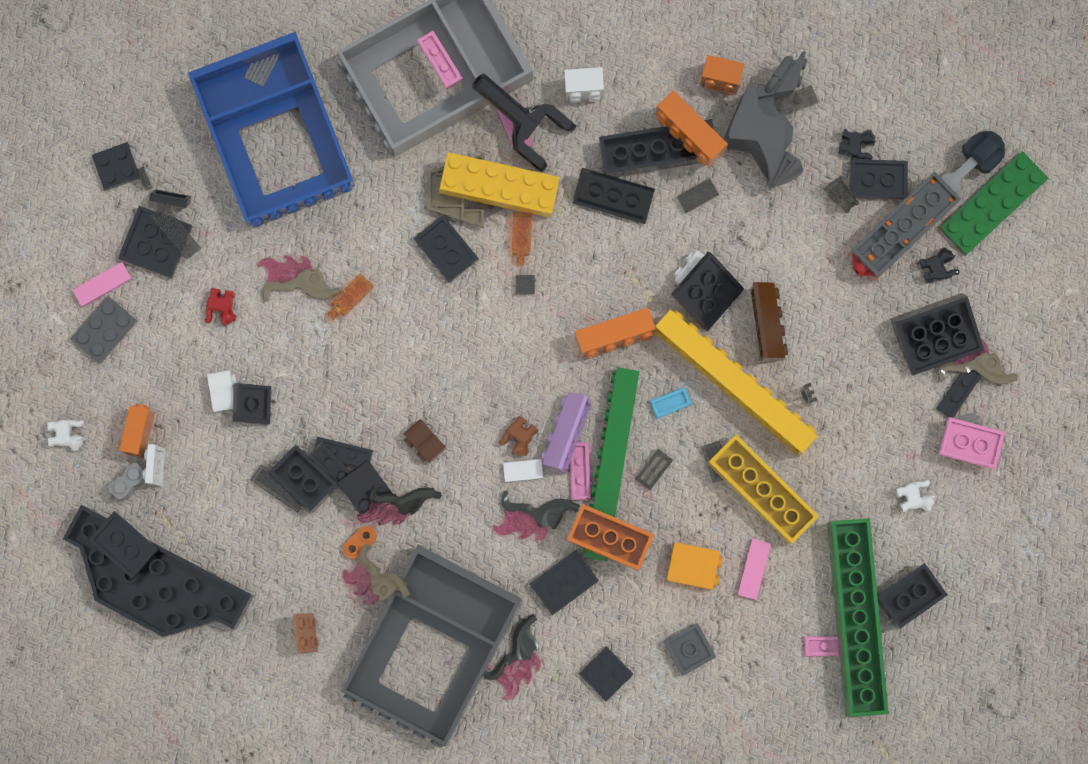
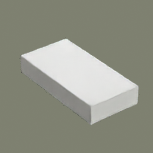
M541 459L503 463L505 483L543 479Z

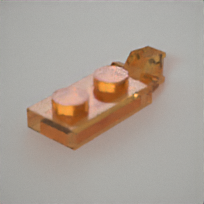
M513 212L512 255H517V266H524L525 256H530L532 213Z
M360 273L334 299V302L331 304L333 308L327 313L333 321L340 314L344 317L374 288V285Z

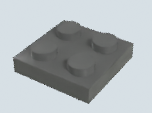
M698 623L664 641L682 676L716 658Z

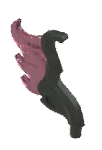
M373 485L369 493L371 502L368 511L363 515H356L362 523H368L380 518L381 520L377 522L379 525L389 523L393 519H396L392 522L393 525H397L407 518L408 513H411V515L415 514L425 500L430 498L440 499L442 494L434 488L423 487L412 490L401 497H398L396 494L379 495L376 494L379 490L377 485Z
M504 491L501 503L505 509V521L500 527L493 525V528L500 535H509L512 532L520 531L522 535L518 537L519 539H525L533 533H538L539 536L535 541L542 540L548 532V526H551L554 530L559 525L562 515L566 510L570 509L578 512L580 505L568 499H553L539 508H534L532 504L509 502L507 499L508 491Z
M534 614L526 619L524 618L516 627L513 634L512 653L506 654L495 670L492 672L486 671L484 674L485 678L497 680L506 687L507 695L503 697L504 700H511L518 694L519 684L522 679L525 678L527 684L530 683L533 665H536L537 671L540 670V658L533 652L534 650H539V645L530 632V625L538 620Z

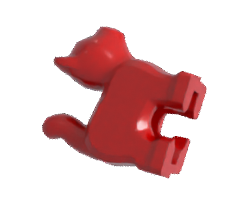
M211 288L210 296L207 300L205 322L210 323L212 321V312H222L220 315L221 324L223 326L230 325L236 321V315L232 311L233 298H235L236 294L233 291L225 290L224 297H219L220 289Z

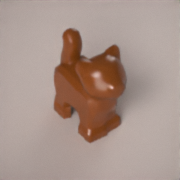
M519 416L506 429L502 439L499 440L501 446L507 443L509 437L518 441L512 449V455L515 454L516 456H526L529 453L528 444L531 442L534 434L538 433V429L532 424L528 429L523 427L527 420L522 416Z

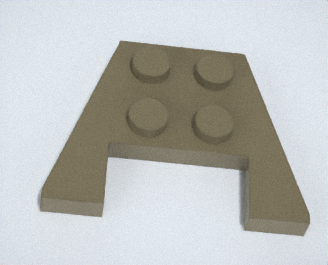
M485 154L478 155L475 158L485 160ZM444 166L428 171L427 210L484 228V209H464L465 199L439 194Z

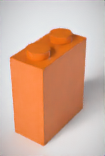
M136 403L135 406H129L119 451L127 455L144 458L155 415L147 405Z

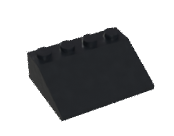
M963 293L890 319L912 376L984 350L968 296Z

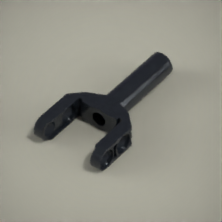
M484 73L480 74L472 84V88L513 122V150L536 169L544 172L548 167L546 160L524 143V141L528 140L545 115L558 127L570 133H573L577 126L553 105L541 104L524 108Z

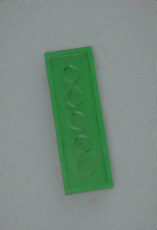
M1022 151L939 229L966 256L1049 178Z

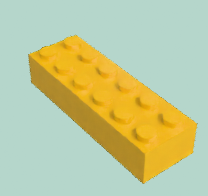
M448 152L439 194L550 218L560 177Z
M737 434L707 462L789 545L793 544L819 517Z

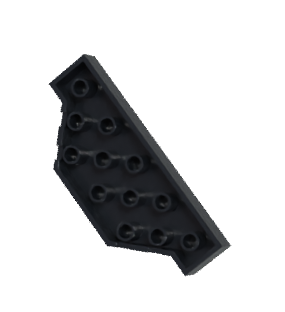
M80 506L63 540L80 549L96 602L162 637H170L214 622H220L233 630L238 628L254 598L253 594L152 541L150 542L159 550L133 579L130 578L88 541L106 521L107 517L86 506Z

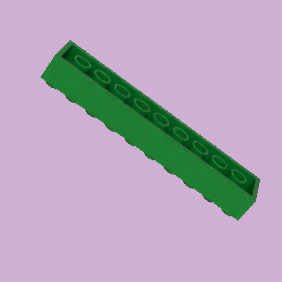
M870 518L831 521L827 523L845 717L889 714Z

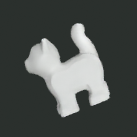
M60 420L58 422H47L48 431H51V433L56 432L55 437L48 438V446H69L72 451H78L86 439L80 435L71 436L72 427H81L84 425V421Z
M929 480L909 483L895 490L897 499H900L902 496L906 499L905 502L899 504L901 512L904 513L907 510L918 508L931 511L935 496L925 495L920 497L919 488H925L930 485Z

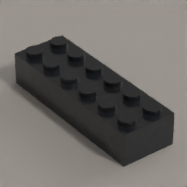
M712 119L704 120L714 130ZM667 126L599 137L604 174L613 177L699 164L696 159L698 156L693 151L691 153L688 152L683 146L684 143L679 138L675 139L670 134V129Z

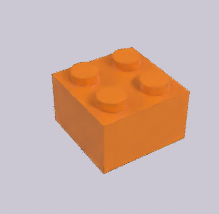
M707 55L700 86L709 91L721 90L726 95L737 94L744 63Z

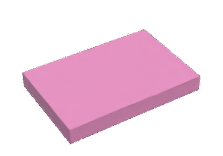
M948 417L939 455L996 470L1005 432Z

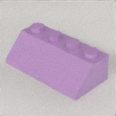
M568 392V395L563 397L561 407H563L562 412L556 416L554 425H556L555 431L550 433L548 450H544L541 457L544 467L564 474L567 473L576 444L592 405V401L588 396Z

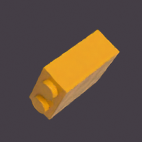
M674 542L666 581L713 590V586L717 587L719 575H716L717 567L721 568L723 556H719L720 551Z

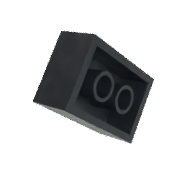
M297 445L269 471V476L310 515L338 488V484Z
M923 563L878 594L877 597L878 603L897 629H901L945 598L947 593L928 566Z

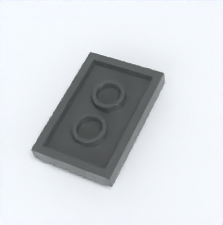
M107 296L72 336L71 340L101 364L138 321L112 298Z

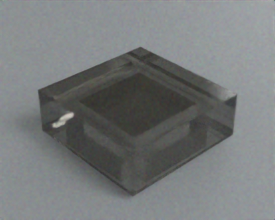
M144 167L137 169L143 187L147 190L152 189L153 185L147 170Z
M516 275V295H535V275Z

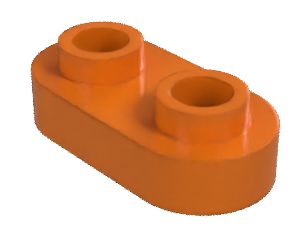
M370 526L361 527L344 544V555L350 559H357L360 550L365 544L371 546L376 541V531ZM365 532L370 533V537L368 539L363 538V534ZM352 545L356 547L354 553L349 551V547Z

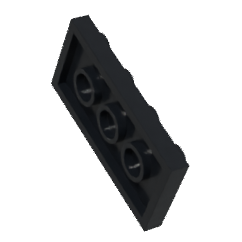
M582 168L572 203L646 224L655 188Z

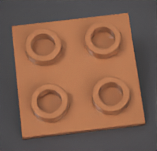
M314 613L293 614L297 653L318 652L319 642L316 637Z

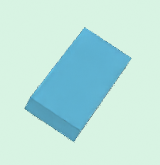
M685 387L649 401L656 419L692 405Z

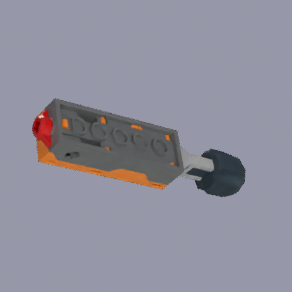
M981 131L973 135L962 146V153L967 161L957 171L946 173L942 177L934 171L850 251L848 255L852 258V269L860 277H871L874 281L882 276L961 200L957 194V191L960 189V181L975 168L981 173L987 174L1002 161L1005 155V144L1000 135L993 131Z

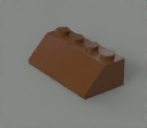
M753 282L750 291L761 363L784 361L785 355H788L787 344H783L782 338L785 336L784 325L780 324L782 308L777 304V299H780L779 288H775V283Z

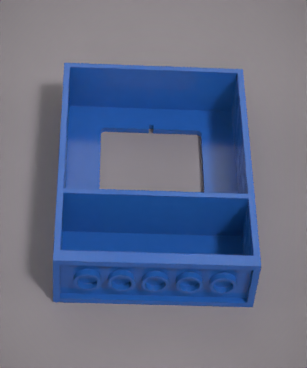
M296 32L188 72L241 212L249 227H259L264 224L263 221L271 219V221L277 220L282 217L281 214L286 212L289 214L299 211V207L304 205L306 207L317 204V200L322 198L329 200L335 197V193L340 191L343 194L353 190L352 187L355 186V183ZM280 53L264 87L243 77L250 64H255L257 61L260 62L262 59L265 61L267 57L276 56V54ZM299 108L323 173L295 184L297 188H294L292 185L271 194L263 195L239 130L289 110Z

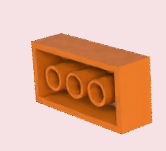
M674 90L657 105L655 114L657 121L662 126L666 125L670 129V134L675 139L679 138L684 143L683 146L688 152L691 153L693 151L698 156L696 159L701 165H707L710 168L726 152L728 143Z
M648 307L575 331V338L581 357L591 359L597 357V354L602 351L610 353L615 351L618 346L623 345L624 348L633 345L634 341L641 339V342L652 339L656 328Z
M582 504L567 542L639 571L654 534Z

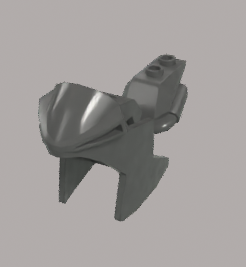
M802 51L797 60H794L791 56L784 57L766 86L755 88V85L749 82L724 136V140L728 143L727 150L751 153L767 181V186H770V188L791 182L803 173L800 159L786 151L792 142L793 126L784 114H780L777 111L774 99L790 96L796 87H800L803 78L800 76L801 69L804 70L807 64L805 51Z

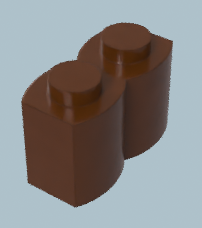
M421 419L404 433L406 436L404 441L410 448L414 446L419 451L416 455L423 463L426 460L431 463L447 449Z

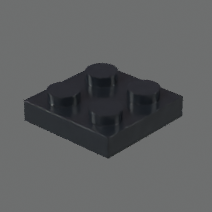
M128 142L92 154L105 191L141 178Z
M235 383L233 422L270 424L271 386Z
M607 646L579 673L605 701L634 675Z

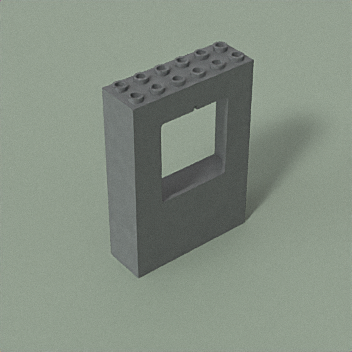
M417 545L401 576L407 583L406 587L410 595L403 597L400 591H395L390 597L341 692L345 693L344 698L352 702L357 700L362 702L361 707L369 711L374 709L379 711L378 715L386 720L392 718L397 721V726L405 730L409 727L414 730V735L422 739L428 737L432 739L430 743L442 748V746H448L523 599ZM411 618H415L469 647L436 712L410 699L404 701L405 697L379 683V679Z

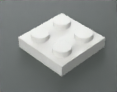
M148 444V449L144 453V458L147 461L146 468L143 470V479L146 484L163 487L166 448Z

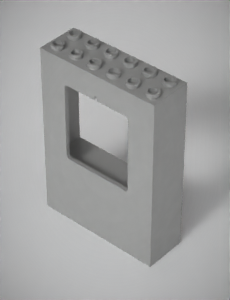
M429 0L337 51L339 56L337 61L343 73L347 72L348 83L352 89H357L355 93L360 104L366 105L364 109L370 121H375L373 124L380 138L382 136L385 138L383 142L388 153L393 152L395 157L490 105L486 99L472 88L474 80L480 74H486L508 94L533 81V71L492 0ZM434 31L462 76L463 80L460 82L464 90L412 120L402 123L388 98L384 100L387 96L376 79L373 70L418 46L417 40Z

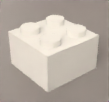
M603 67L564 70L566 101H570V103H580L581 100L598 102L604 98Z

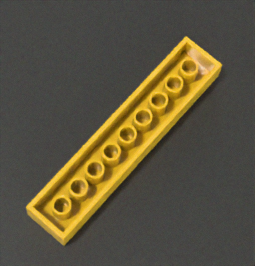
M670 309L655 326V334L800 457L817 438L816 430L811 425L802 423L800 421L802 418L793 411L791 413L786 409L787 405L779 398L777 400L771 396L772 392L767 387H760L756 383L758 380L750 373L748 375L742 371L743 367L736 361L731 362L724 350L721 348L717 350L712 345L713 341L707 336L702 337L698 333L699 330L692 323L688 325L683 320L682 314L676 310L673 312Z

